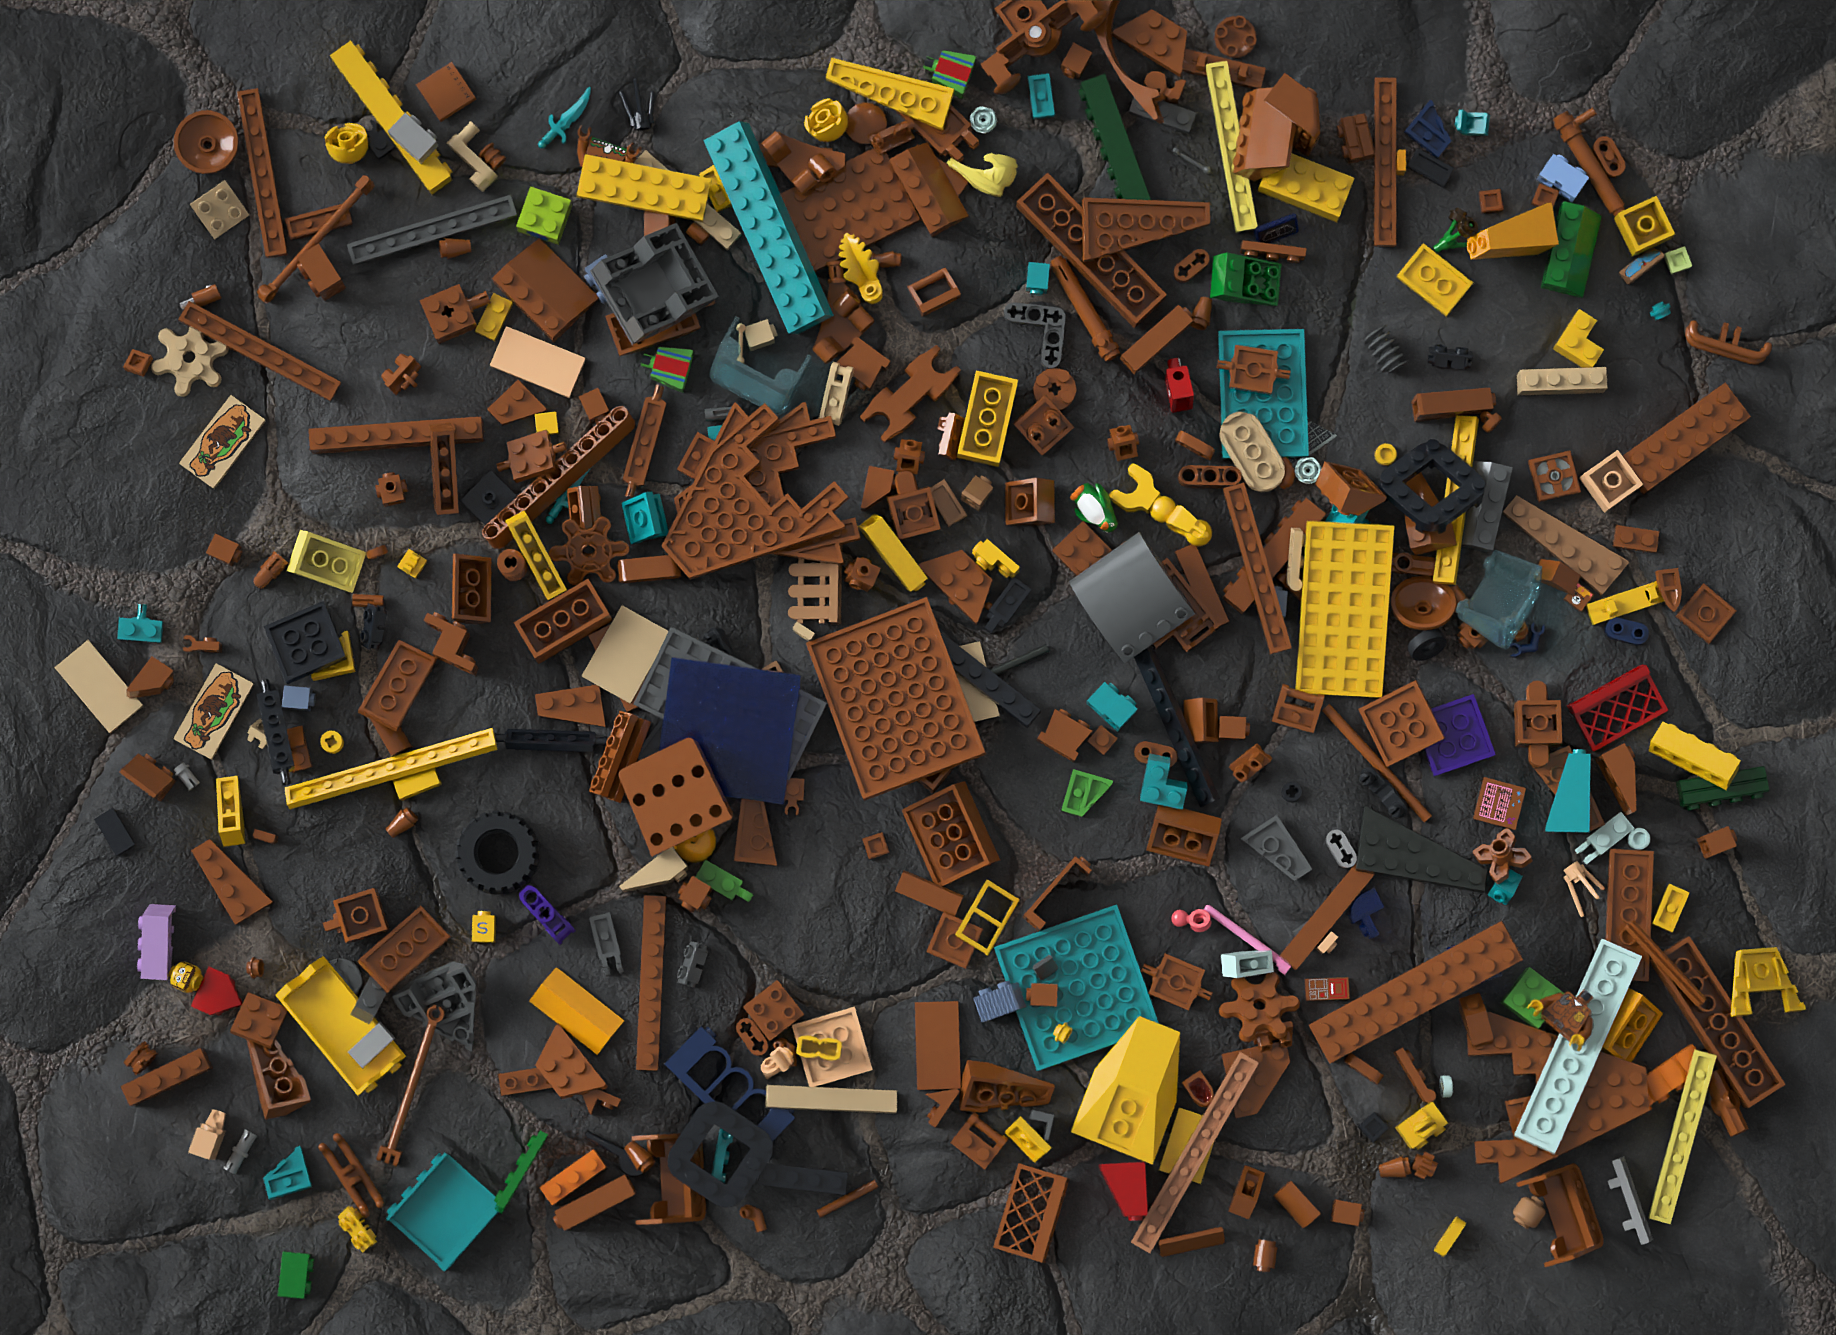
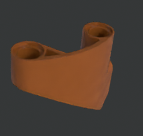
M777 131L761 142L767 153L802 195L820 181L826 182L845 168V153L812 146Z
M845 282L829 283L827 301L834 316L821 323L816 342L813 346V351L825 364H828L851 345L856 336L860 337L875 322L872 316L860 305V299Z

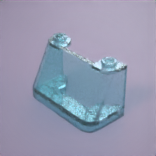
M1494 550L1492 555L1485 559L1483 568L1486 569L1485 577L1471 599L1465 598L1463 601H1459L1456 613H1458L1459 619L1489 641L1507 650L1538 600L1541 591L1542 566Z

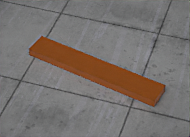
M1355 863L1279 957L1294 970H1297L1375 874L1355 871Z

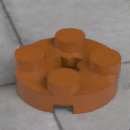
M1059 368L1047 369L1036 378L1033 387L1034 398L1037 402L1046 394L1055 406L1062 411L1073 402L1076 395L1075 381L1066 370ZM1053 384H1056L1057 387L1061 388V390L1058 391V395H1054L1053 392H1049V389L1052 388Z

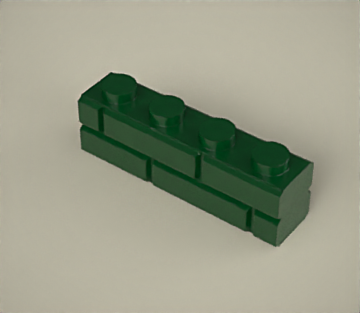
M1764 766L1738 770L1727 790L1701 777L1676 782L1681 808L1687 807L1688 811L1700 809V804L1708 803L1709 807L1722 805V800L1729 799L1730 803L1743 801L1742 797L1751 796V800L1763 798L1764 793L1769 792Z

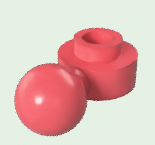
M1197 909L1190 915L1184 910H1176L1171 917L1172 923L1175 926L1183 927L1186 924H1190L1191 929L1195 932H1204L1211 926L1210 915L1203 909Z

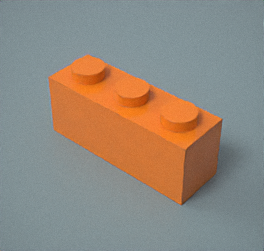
M593 1149L539 1188L553 1206L602 1172L607 1166L597 1151Z

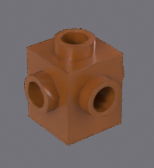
M1130 425L1109 429L1111 438L1107 439L1109 450L1114 451L1117 461L1138 456L1136 446L1139 445L1137 432L1133 433Z
M901 439L900 447H895L894 460H897V472L909 471L913 474L918 473L919 464L924 463L925 451H921L922 442Z
M395 472L383 474V478L378 479L379 485H375L377 497L382 498L383 505L388 507L406 503L404 494L408 492L406 480H402L399 474L395 475Z
M857 557L853 562H848L844 573L847 574L844 581L849 583V586L854 589H862L867 592L873 587L881 568L873 565L867 558Z
M1477 614L1471 621L1466 619L1458 627L1461 630L1457 634L1459 637L1458 641L1466 649L1470 647L1473 650L1476 646L1480 649L1489 640L1486 636L1493 629Z

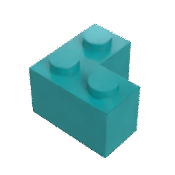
M1104 682L1086 703L1118 732L1136 713L1137 708L1135 705L1137 703L1128 695L1126 697L1122 694L1119 696L1118 693L1120 691L1112 683L1107 684Z
M1149 753L1140 801L1183 809L1187 782L1167 778L1170 757Z

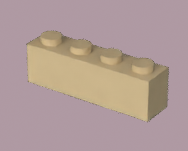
M1606 367L1520 370L1517 373L1518 395L1603 393L1607 389Z

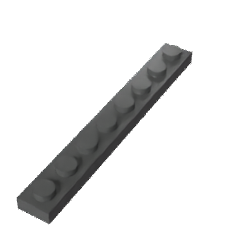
M508 195L347 244L352 264L356 266L517 217L512 196Z

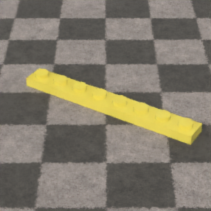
M1223 61L1206 64L1235 231L1237 233L1255 230L1258 227L1249 179L1233 174V160L1236 156V141L1240 128L1228 63Z
M1694 1049L1648 1216L1649 1219L1671 1224L1717 1057L1714 1054Z

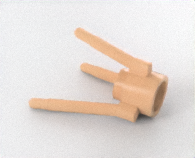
M1576 861L1563 870L1566 874L1563 878L1568 884L1580 917H1584L1572 880L1574 883L1581 880L1595 899H1599V895L1585 877L1587 876L1601 890H1604L1605 887L1587 871L1583 864L1580 865Z

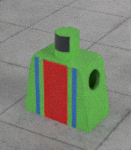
M942 51L939 60L927 56L923 69L934 72L932 77L933 84L953 88L955 91L954 95L962 99L976 62V56Z
M658 347L656 357L648 354L643 355L641 366L652 369V380L683 393L694 352L689 349Z

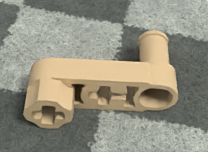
M470 121L458 135L455 134L447 142V145L475 171L469 179L479 190L484 192L498 176L467 147V143L480 131Z

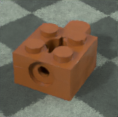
M899 472L895 476L898 494L887 497L897 538L900 540L941 529L930 487L926 486L918 489L912 472Z

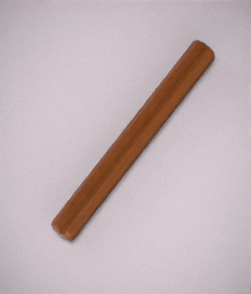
M1630 921L1625 926V930L1696 1006H1701L1706 1001V997L1635 921Z

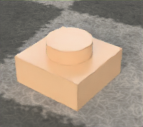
M1331 931L1315 949L1320 954H1324L1325 951L1330 953L1337 945L1335 940L1338 937Z

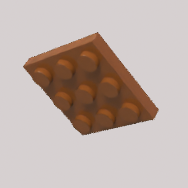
M1417 680L1358 709L1386 767L1394 765L1446 739Z

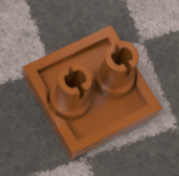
M1046 394L1013 422L1041 455L1045 454L1074 428L1072 423Z

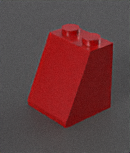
M1145 1162L1099 1164V1170L1122 1215L1128 1216L1130 1221L1143 1220V1216L1148 1215Z

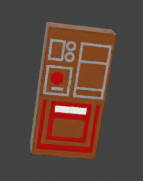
M1348 977L1304 979L1305 1001L1350 999Z

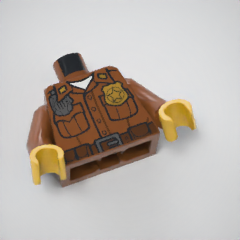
M1585 989L1577 997L1573 996L1570 992H1566L1565 994L1557 993L1546 996L1540 1000L1534 999L1527 1007V1009L1531 1007L1536 1009L1533 1016H1537L1542 1011L1541 1018L1570 1042L1569 1046L1577 1044V1051L1581 1050L1583 1044L1592 1034L1594 1020L1591 1017L1592 1011L1587 1005L1594 997Z

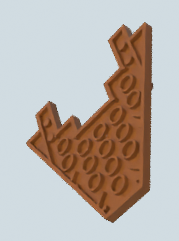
M736 402L732 405L662 544V548L690 580L846 528L833 512L844 504L849 497L835 481L801 509L788 493L770 507L745 478L761 464L748 447L780 421L766 403L749 417Z
M803 402L782 417L780 421L748 447L761 464L745 478L770 507L784 497L779 474L800 469L795 448L837 438L832 417L827 416L810 420L807 404ZM692 485L674 497L677 514ZM856 518L841 521L846 527L844 530L770 554L843 565L844 560L840 545L861 540Z
M1487 1012L1494 1042L1472 1047L1467 1033L1468 1057L1512 1054L1513 1076L1535 1075L1537 1085L1558 1036L1492 1012ZM1600 1051L1555 1154L1519 1138L1514 1140L1475 1141L1476 1165L1498 1164L1499 1184H1503L1648 1113L1649 1100L1646 1067ZM1518 1117V1118H1517V1127H1518V1125H1519V1123H1520L1522 1117Z

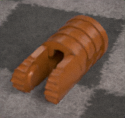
M274 551L264 564L261 565V570L253 581L255 586L259 589L266 587L272 579L275 580L280 575L281 571L289 563Z

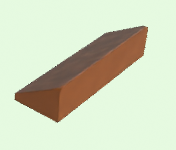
M1222 1227L1158 1240L1160 1255L1164 1257L1223 1244L1225 1242L1224 1230Z

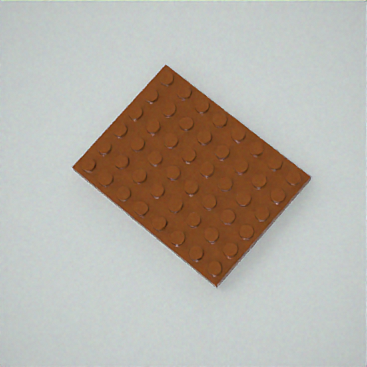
M927 597L806 643L864 801L986 755Z

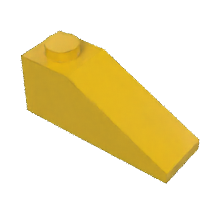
M238 776L217 778L218 828L223 846L245 844Z

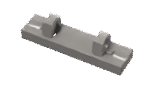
M1625 1157L1617 1158L1612 1161L1617 1177L1608 1180L1610 1189L1621 1186L1632 1219L1622 1223L1624 1230L1636 1228L1641 1245L1649 1243L1653 1240Z

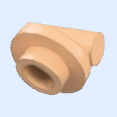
M777 1047L770 1054L782 1072L788 1070L789 1066L794 1062L792 1052L786 1047Z
M772 1057L766 1058L761 1064V1071L766 1079L781 1071Z

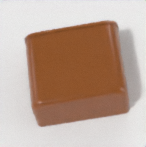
M686 738L621 769L618 773L651 857L732 819V809L729 807L699 743L692 738Z

